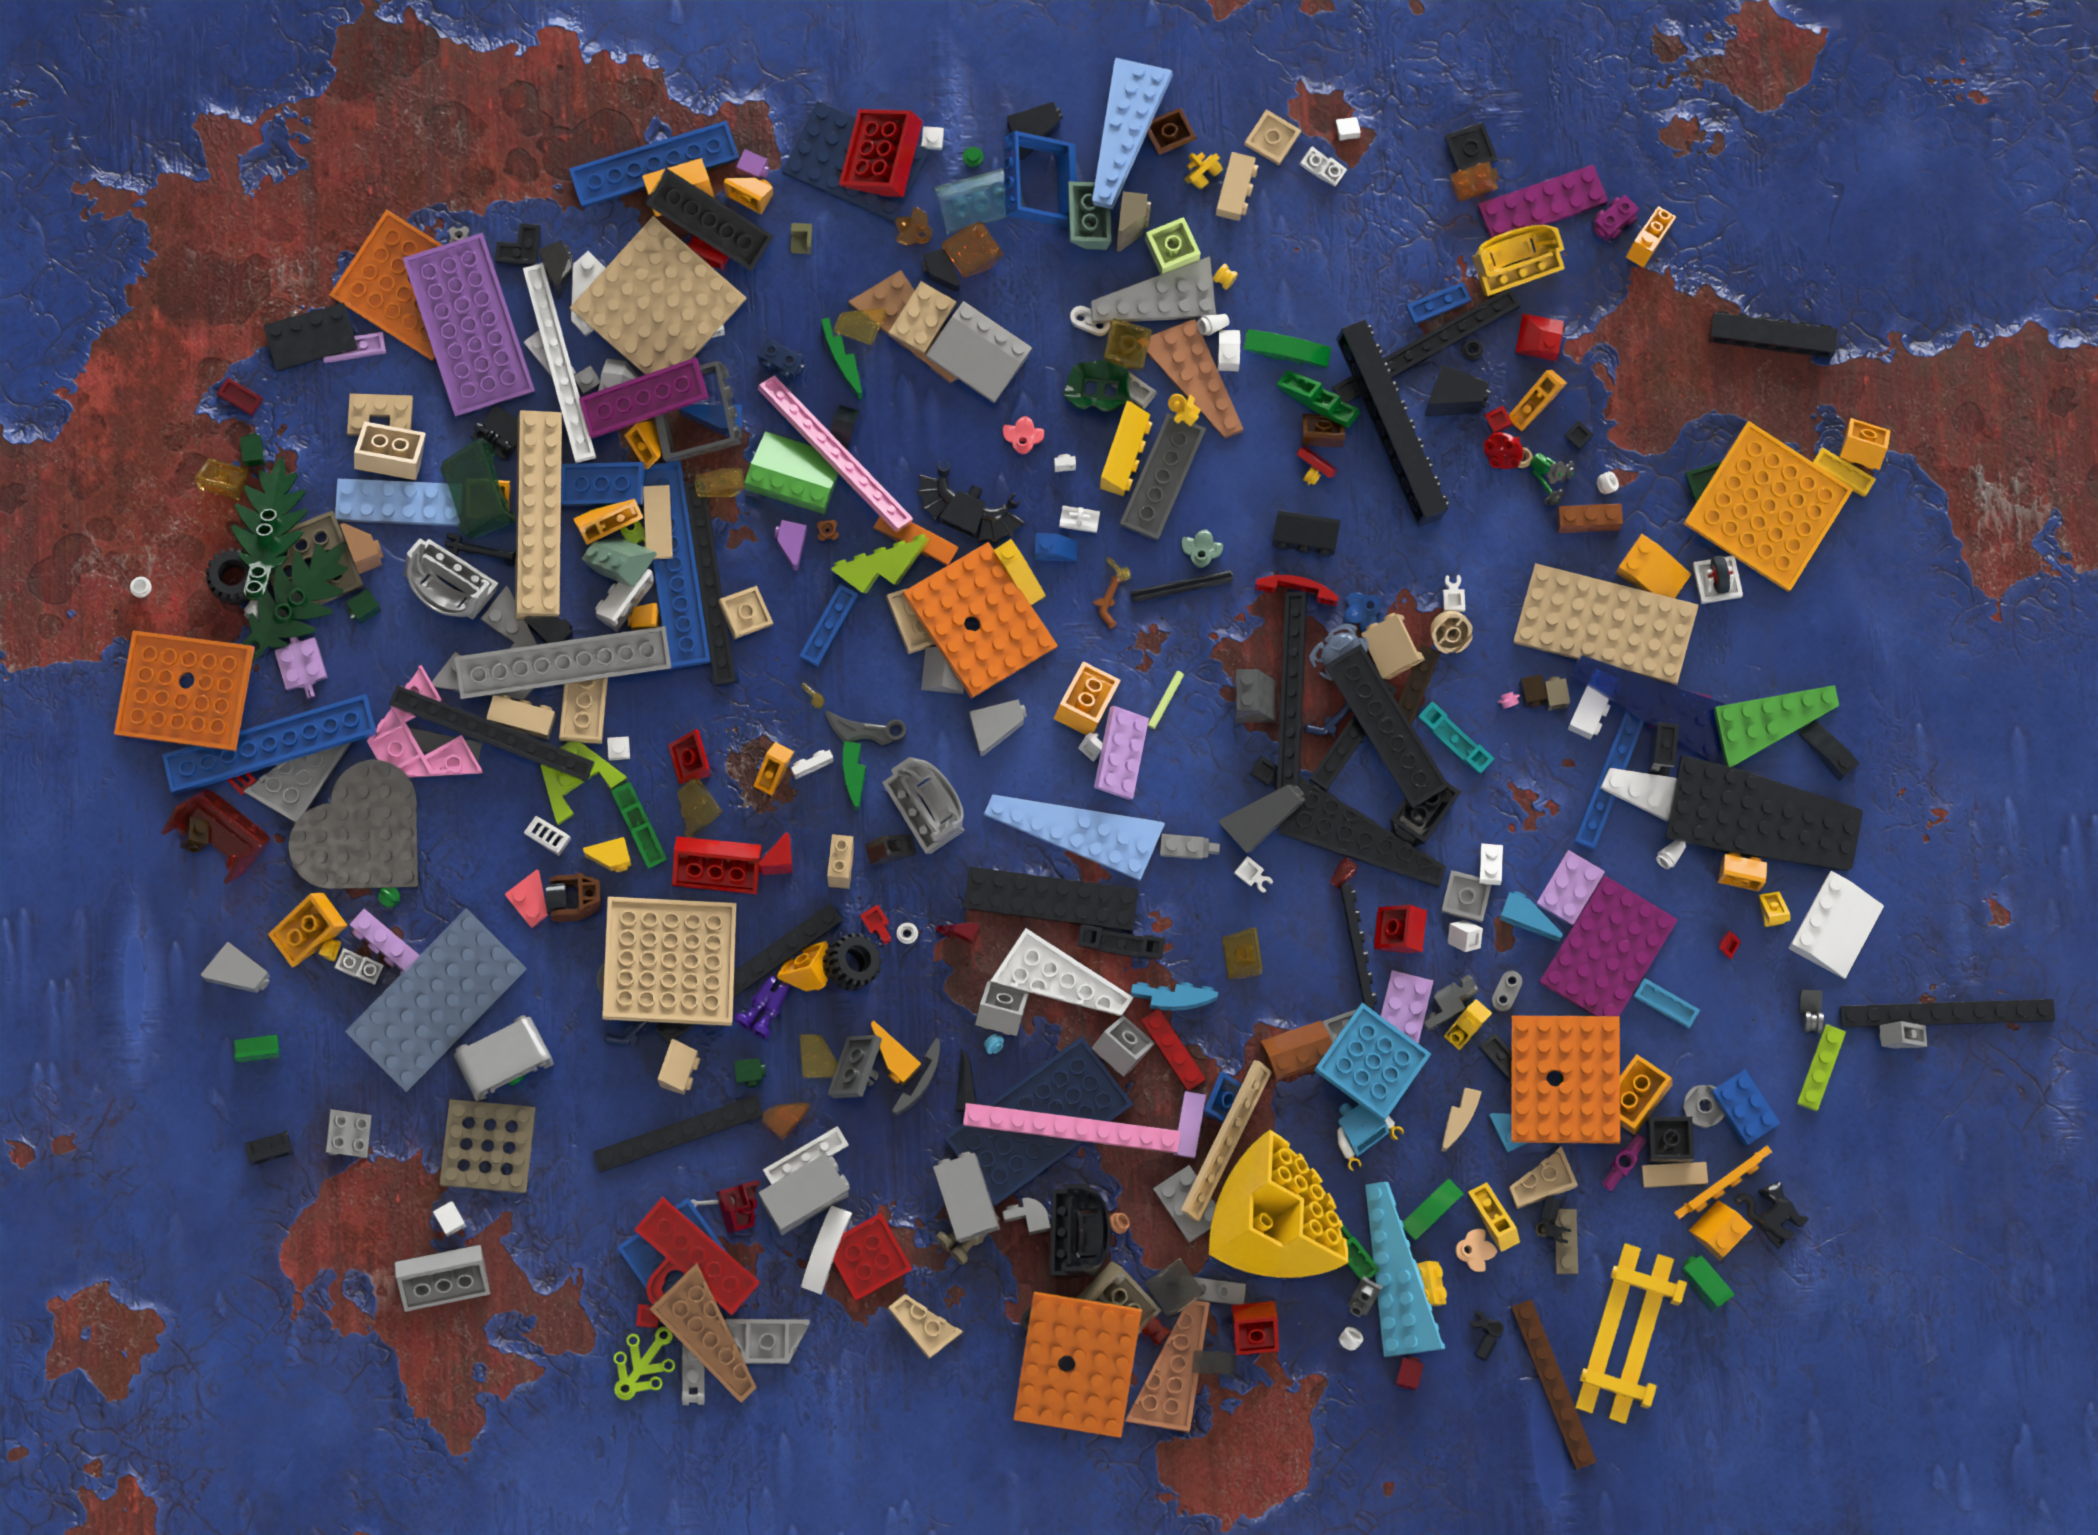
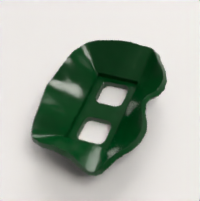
M1106 360L1077 363L1070 371L1064 390V397L1078 409H1087L1090 406H1095L1104 412L1112 411L1130 401L1129 370L1124 366L1116 365ZM1088 382L1097 383L1094 395L1085 394ZM1108 384L1117 385L1114 397L1105 396V389Z

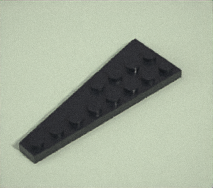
M1300 775L1299 788L1304 793L1302 797L1305 801L1281 823L1278 831L1279 835L1438 888L1440 887L1446 869L1445 865L1426 853L1424 854L1417 850L1407 841L1401 840L1391 831L1382 828L1375 821L1354 808H1350L1335 796L1326 793L1319 786L1312 784Z

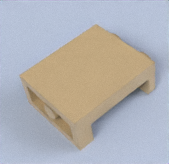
M1395 613L1384 617L1385 621L1379 624L1373 623L1366 627L1367 631L1361 633L1362 637H1366L1368 641V650L1381 677L1389 680L1425 660L1422 653L1417 652L1403 623V620H1405L1404 616Z

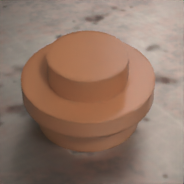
M1114 1213L1109 1218L1110 1227L1114 1232L1123 1234L1127 1231L1130 1222L1124 1213Z

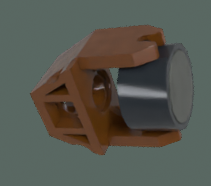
M582 873L550 877V883H546L547 913L551 915V921H581L601 911L600 881L592 877H586ZM566 887H576L578 889L579 906L576 909H566Z

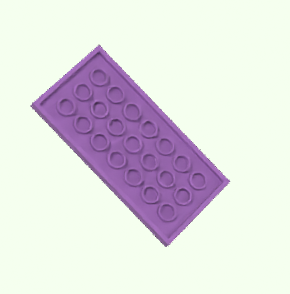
M483 233L404 257L403 261L455 417L535 392Z

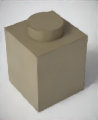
M1548 678L1544 683L1547 695V711L1568 708L1570 698L1566 678Z

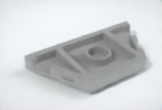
M726 1319V1324L745 1364H789L810 1324V1320Z

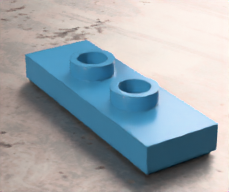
M1646 978L1643 979L1633 998L1690 1029L1700 1009Z

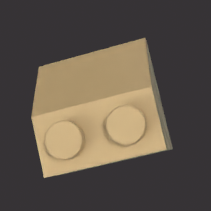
M672 1039L658 1077L659 1086L683 1095L686 1090H690L693 1083V1078H691L693 1069L697 1070L701 1059L698 1057V1051Z

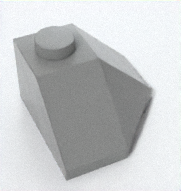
M606 359L598 391L638 378V375L627 361Z

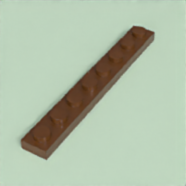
M1532 1299L1512 1306L1511 1310L1575 1470L1596 1463V1458Z

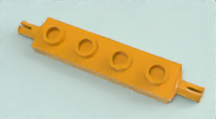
M1766 1145L1760 1151L1755 1152L1753 1157L1688 1204L1685 1203L1684 1206L1674 1212L1675 1216L1680 1220L1687 1213H1691L1694 1210L1697 1212L1703 1210L1708 1206L1707 1201L1712 1197L1715 1200L1725 1194L1723 1189L1730 1185L1733 1188L1742 1181L1741 1176L1745 1173H1748L1750 1176L1760 1168L1758 1164L1762 1159L1772 1153L1771 1149Z

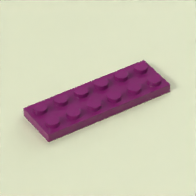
M1590 165L1479 203L1478 209L1491 239L1515 229L1551 224L1608 204V199L1594 165Z
M692 358L580 397L579 401L589 435L593 439L708 399L709 396L698 359Z

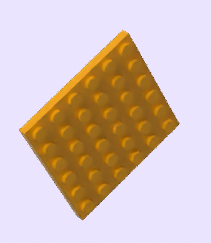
M1748 421L1683 524L1789 592L1842 509L1853 488Z

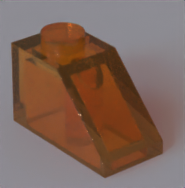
M804 1102L776 1105L773 1109L769 1107L762 1116L764 1118L762 1123L783 1141L810 1110V1105Z

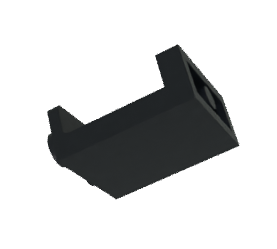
M1657 723L1651 734L1648 774L1668 777L1670 767H1675L1679 724Z

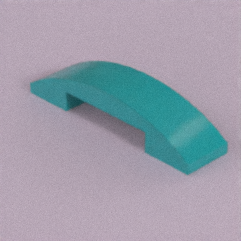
M1432 701L1418 718L1445 747L1466 765L1481 774L1495 758L1480 744H1475Z

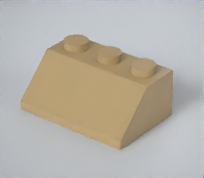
M364 422L354 451V469L416 480L421 466L426 433Z

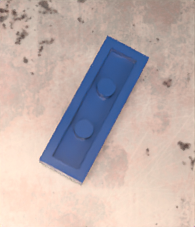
M1461 282L1406 305V309L1413 324L1417 325L1468 304L1472 299L1464 282Z

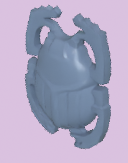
M1352 624L1340 625L1333 629L1324 639L1327 644L1324 645L1323 642H1320L1314 647L1309 655L1311 664L1314 668L1317 666L1315 661L1326 665L1360 644L1367 653L1368 641L1366 637L1358 638L1356 636L1357 627ZM1348 630V633H1339L1334 635V633L1338 631ZM1322 649L1321 658L1317 659L1316 654L1318 650ZM1326 669V674L1320 672V675L1323 678L1332 681V678L1330 677Z

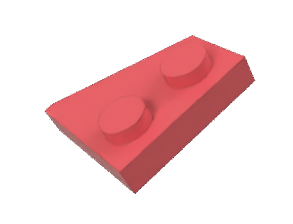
M538 869L505 893L507 899L531 928L548 916Z

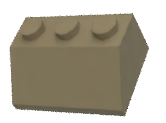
M1123 192L1116 251L1121 252L1143 235L1144 228H1148L1151 202L1147 201L1148 194Z

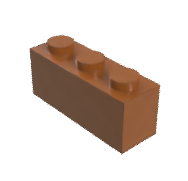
M1622 504L1559 506L1556 512L1557 533L1620 531L1623 525Z

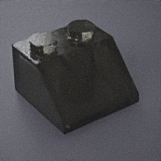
M562 240L538 249L541 263L544 265L546 275L558 299L564 293L572 273L571 264L574 263L569 246H564Z

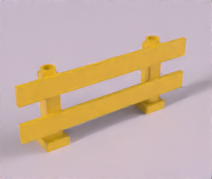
M1624 1243L1618 1266L1614 1265L1610 1278L1614 1280L1587 1369L1583 1368L1580 1376V1381L1583 1384L1575 1407L1593 1413L1600 1388L1616 1393L1609 1419L1626 1424L1633 1399L1641 1401V1407L1647 1409L1651 1407L1657 1385L1648 1383L1645 1387L1637 1385L1663 1296L1671 1298L1670 1303L1679 1306L1687 1282L1678 1280L1676 1284L1668 1282L1674 1259L1657 1254L1651 1276L1635 1271L1641 1248ZM1631 1285L1647 1291L1623 1372L1619 1379L1606 1375L1604 1372Z

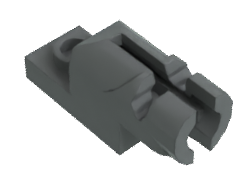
M1469 974L1459 980L1460 987L1453 982L1437 991L1433 998V1003L1439 1014L1433 1012L1425 1017L1426 1021L1423 1023V1028L1426 1033L1462 1014L1466 1009L1462 1002H1467L1479 992Z

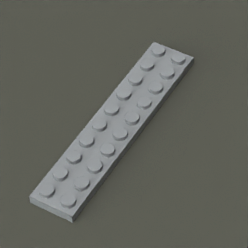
M665 626L455 657L461 699L671 668Z

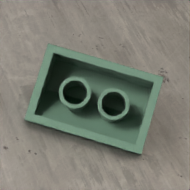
M1068 181L1070 242L1084 249L1107 250L1111 243L1110 209L1093 204L1095 182Z
M615 537L593 542L582 557V560L596 573L634 588L657 553L622 538Z

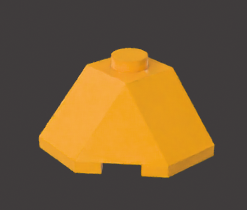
M827 942L809 945L802 950L804 954L799 955L795 960L790 958L786 961L777 974L778 979L804 991L820 990L825 987L828 980L825 974L828 972L823 969V965L826 964L823 961V956L827 955L825 953L828 948Z

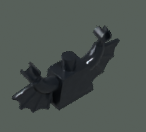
M940 462L938 463L937 472L940 476L939 479L918 475L920 488L917 494L922 498V509L931 514L933 521L940 517L941 524L974 539L978 535L979 542L982 540L997 542L1004 536L1012 537L1017 528L1025 525L1024 521L1009 511V509H1016L1020 505L1021 499L1018 502L1012 501L1016 493H1012L1009 496L1006 505L1003 504L996 509L985 508V502L979 500L983 490L978 486L972 485L968 494L962 491H958L955 494L949 488L947 476L950 474L949 463L947 464V469L944 470L940 468Z

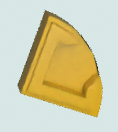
M334 939L326 941L318 954L329 961L335 962L341 941Z

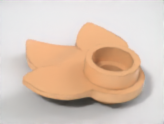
M1475 1229L1468 1232L1465 1240L1460 1241L1456 1245L1455 1253L1460 1260L1467 1262L1471 1270L1484 1272L1486 1269L1485 1261L1493 1258L1497 1253V1249L1492 1243L1485 1241V1230ZM1464 1247H1468L1469 1254L1464 1251Z

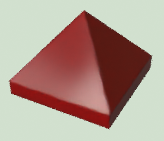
M1728 931L1719 941V949L1728 959H1731L1741 941L1732 931Z

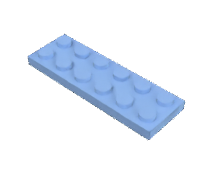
M338 479L335 517L337 521L462 527L464 484Z

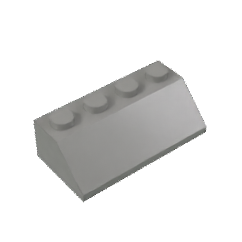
M481 1245L395 1262L396 1279L405 1312L490 1295Z

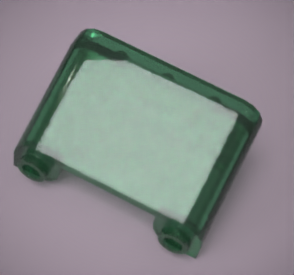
M483 438L473 440L443 460L440 467L443 477L447 480L460 521L458 528L461 534L466 535L469 539H474L516 522L514 512H508V501L503 497L493 466V462H495L492 457L495 455L493 445Z

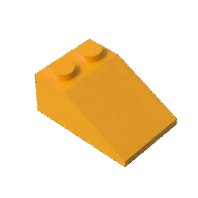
M1643 534L1640 535L1616 572L1617 575L1640 590L1674 599L1691 576V573L1668 552Z
M1082 662L1058 707L1054 719L1084 735H1088L1090 732L1093 734L1121 680Z
M311 893L268 935L291 967H295L318 951L326 941L334 939L348 925L324 893Z

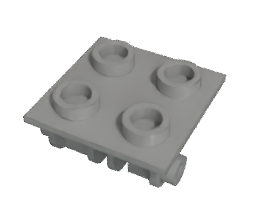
M330 1109L326 1152L329 1155L342 1154L367 1158L372 1115Z

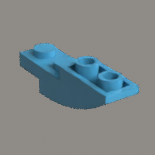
M1137 982V985L1132 984L1130 994L1132 997L1151 1000L1150 1009L1157 1010L1159 1008L1166 1011L1201 1007L1216 1001L1218 997V992H1215L1212 987L1202 986L1200 989L1193 987V984L1181 982L1180 985L1176 984L1175 992H1171V989L1168 987L1159 986L1156 989L1149 987L1150 985L1147 983Z

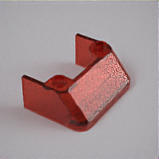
M203 790L175 807L161 832L163 835H166L172 830L177 829L181 835L185 836L186 820L189 817L209 821L208 842L228 857L225 863L229 871L224 880L226 884L244 874L270 841V837L265 831L210 790Z

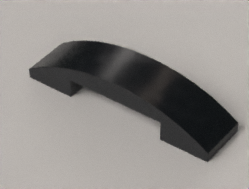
M1081 924L1077 946L1126 957L1162 960L1165 938L1119 933Z

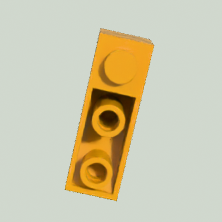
M1658 206L1635 239L1626 258L1644 268L1676 216Z

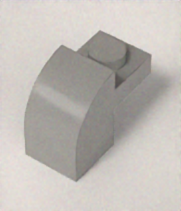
M1022 1198L1023 1207L1019 1208V1205L1008 1206L1006 1211L1002 1213L1004 1223L1026 1219L1029 1235L1050 1231L1047 1211L1035 1199Z

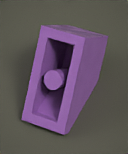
M782 520L781 525L776 527L774 538L777 539L778 547L793 570H798L807 526Z

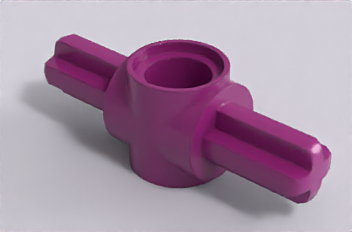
M1635 1135L1627 1148H1622L1610 1165L1611 1171L1602 1182V1186L1605 1189L1612 1191L1622 1176L1626 1177L1638 1161L1636 1156L1646 1144V1140L1642 1136ZM1626 1158L1629 1161V1167L1624 1168L1620 1166L1619 1159Z

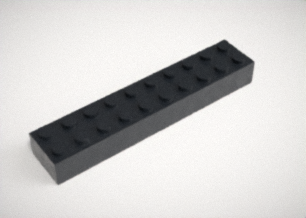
M1364 319L1342 328L1336 341L1419 528L1441 519L1448 510L1449 502L1439 489L1441 487L1440 481L1432 473V463L1429 457H1425L1423 442L1420 438H1417L1414 432L1416 430L1415 424L1407 416V406L1404 400L1399 398L1397 383L1392 381L1389 375L1391 373L1390 367L1381 357L1382 349L1374 341L1373 329L1370 324L1367 325Z

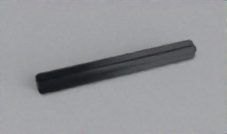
M1231 570L1132 590L1131 599L1133 602H1139L1233 582V573Z

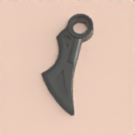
M828 710L825 712L832 729L843 742L870 739L884 746L891 742L903 740L907 733L905 724L898 719H893L886 725L847 720ZM894 725L902 728V732L898 736H893L890 733V729Z

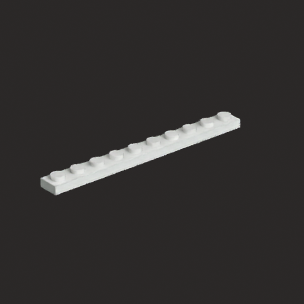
M541 263L523 268L575 463L594 459L596 455L579 401L578 389L544 265Z

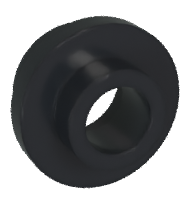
M1476 340L1465 342L1462 347L1463 356L1468 360L1479 359L1483 353L1481 343ZM1474 348L1476 353H1470L1469 349Z

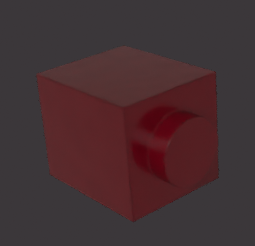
M1413 1356L1403 1358L1395 1385L1416 1391L1424 1363H1420V1359Z

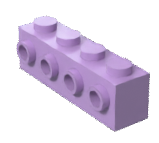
M365 909L350 923L353 930L351 933L360 941L362 939L369 943L368 948L375 954L380 952L385 957L383 960L389 966L399 968L401 970L400 975L420 956Z

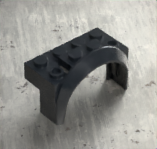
M1087 1184L1063 1185V1189H1052L1050 1276L1055 1278L1097 1277V1271L1107 1257L1111 1239L1110 1219L1104 1200L1099 1195L1098 1190ZM1083 1210H1095V1211H1096V1212H1092V1213H1080V1212L1083 1211ZM1077 1218L1079 1221L1078 1250H1076Z

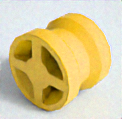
M1223 264L1214 275L1213 281L1221 283L1222 288L1227 290L1236 280L1238 273L1229 270V266Z

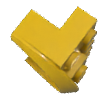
M1548 225L1523 227L1495 236L1484 242L1479 247L1476 255L1472 256L1485 296L1565 269L1560 255V251L1565 249L1559 230ZM1530 238L1533 240V243H1534V246H1535V249H1536V252H1535V253H1534V250H1533V247H1532ZM1531 257L1530 259L1524 260L1522 262L1507 266L1505 268H1501L1511 263Z

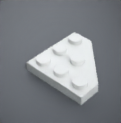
M589 251L573 264L572 304L605 269ZM571 311L572 324L585 337L588 336L593 329Z

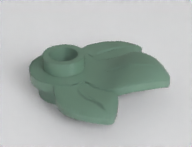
M1206 529L1199 531L1195 535V539L1190 537H1183L1182 539L1183 552L1191 556V561L1196 567H1206L1211 562V559L1217 558L1222 554L1223 544L1213 543V536Z

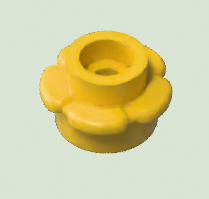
M1312 466L1303 478L1307 486L1310 483L1315 485L1321 476L1318 473L1319 470Z

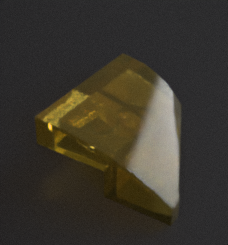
M877 308L842 312L833 331L873 346L879 327L882 326L888 309Z
M692 778L678 791V798L682 804L681 814L682 818H685L687 830L685 835L687 837H691L723 813L700 779Z
M800 1035L803 1078H833L838 1062L822 1035Z

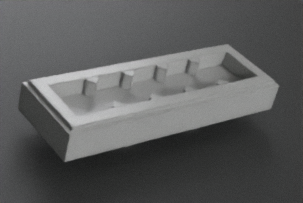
M1181 1276L1179 1298L1228 1305L1244 1304L1246 1284Z

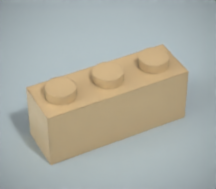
M1235 152L1231 153L1216 216L1240 221L1241 215H1246L1248 203H1245L1246 196L1250 197L1253 189V184H1250L1251 177L1255 178L1258 166L1255 165V157Z
M493 695L486 720L520 733L546 740L550 739L556 718L555 711H552L551 707L545 705L536 707L526 700L517 702L511 700L512 698L507 695Z

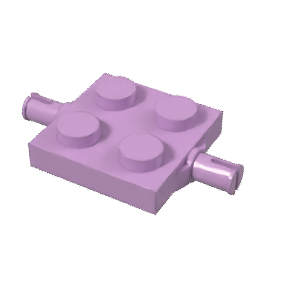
M298 637L289 638V645L274 650L287 691L304 688L307 699L315 698L312 685L328 678L315 637L304 641H299Z

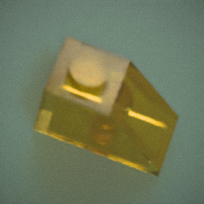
M722 468L694 477L697 497L737 496L745 489L742 468Z

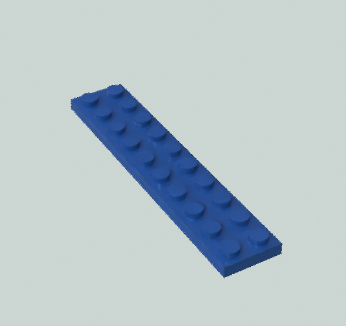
M681 461L653 464L644 471V486H670L673 558L653 559L662 626L666 628L671 662L670 669L708 664L711 661Z
M364 694L240 731L236 751L189 746L162 754L170 791L172 795H176L377 735L368 696Z

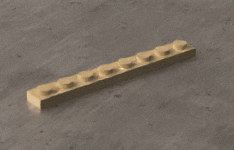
M1253 1061L1181 1208V1211L1193 1221H1200L1272 1073L1260 1061Z

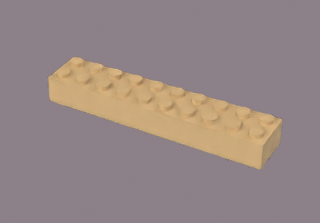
M520 410L517 418L515 619L525 620L527 616L559 617L562 412Z

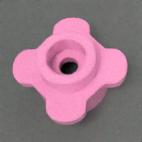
M1513 692L1502 695V699L1497 702L1502 704L1503 709L1509 708L1519 703L1518 697L1520 695H1514Z

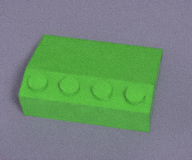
M765 431L751 462L744 484L745 490L825 515L839 473L813 446Z

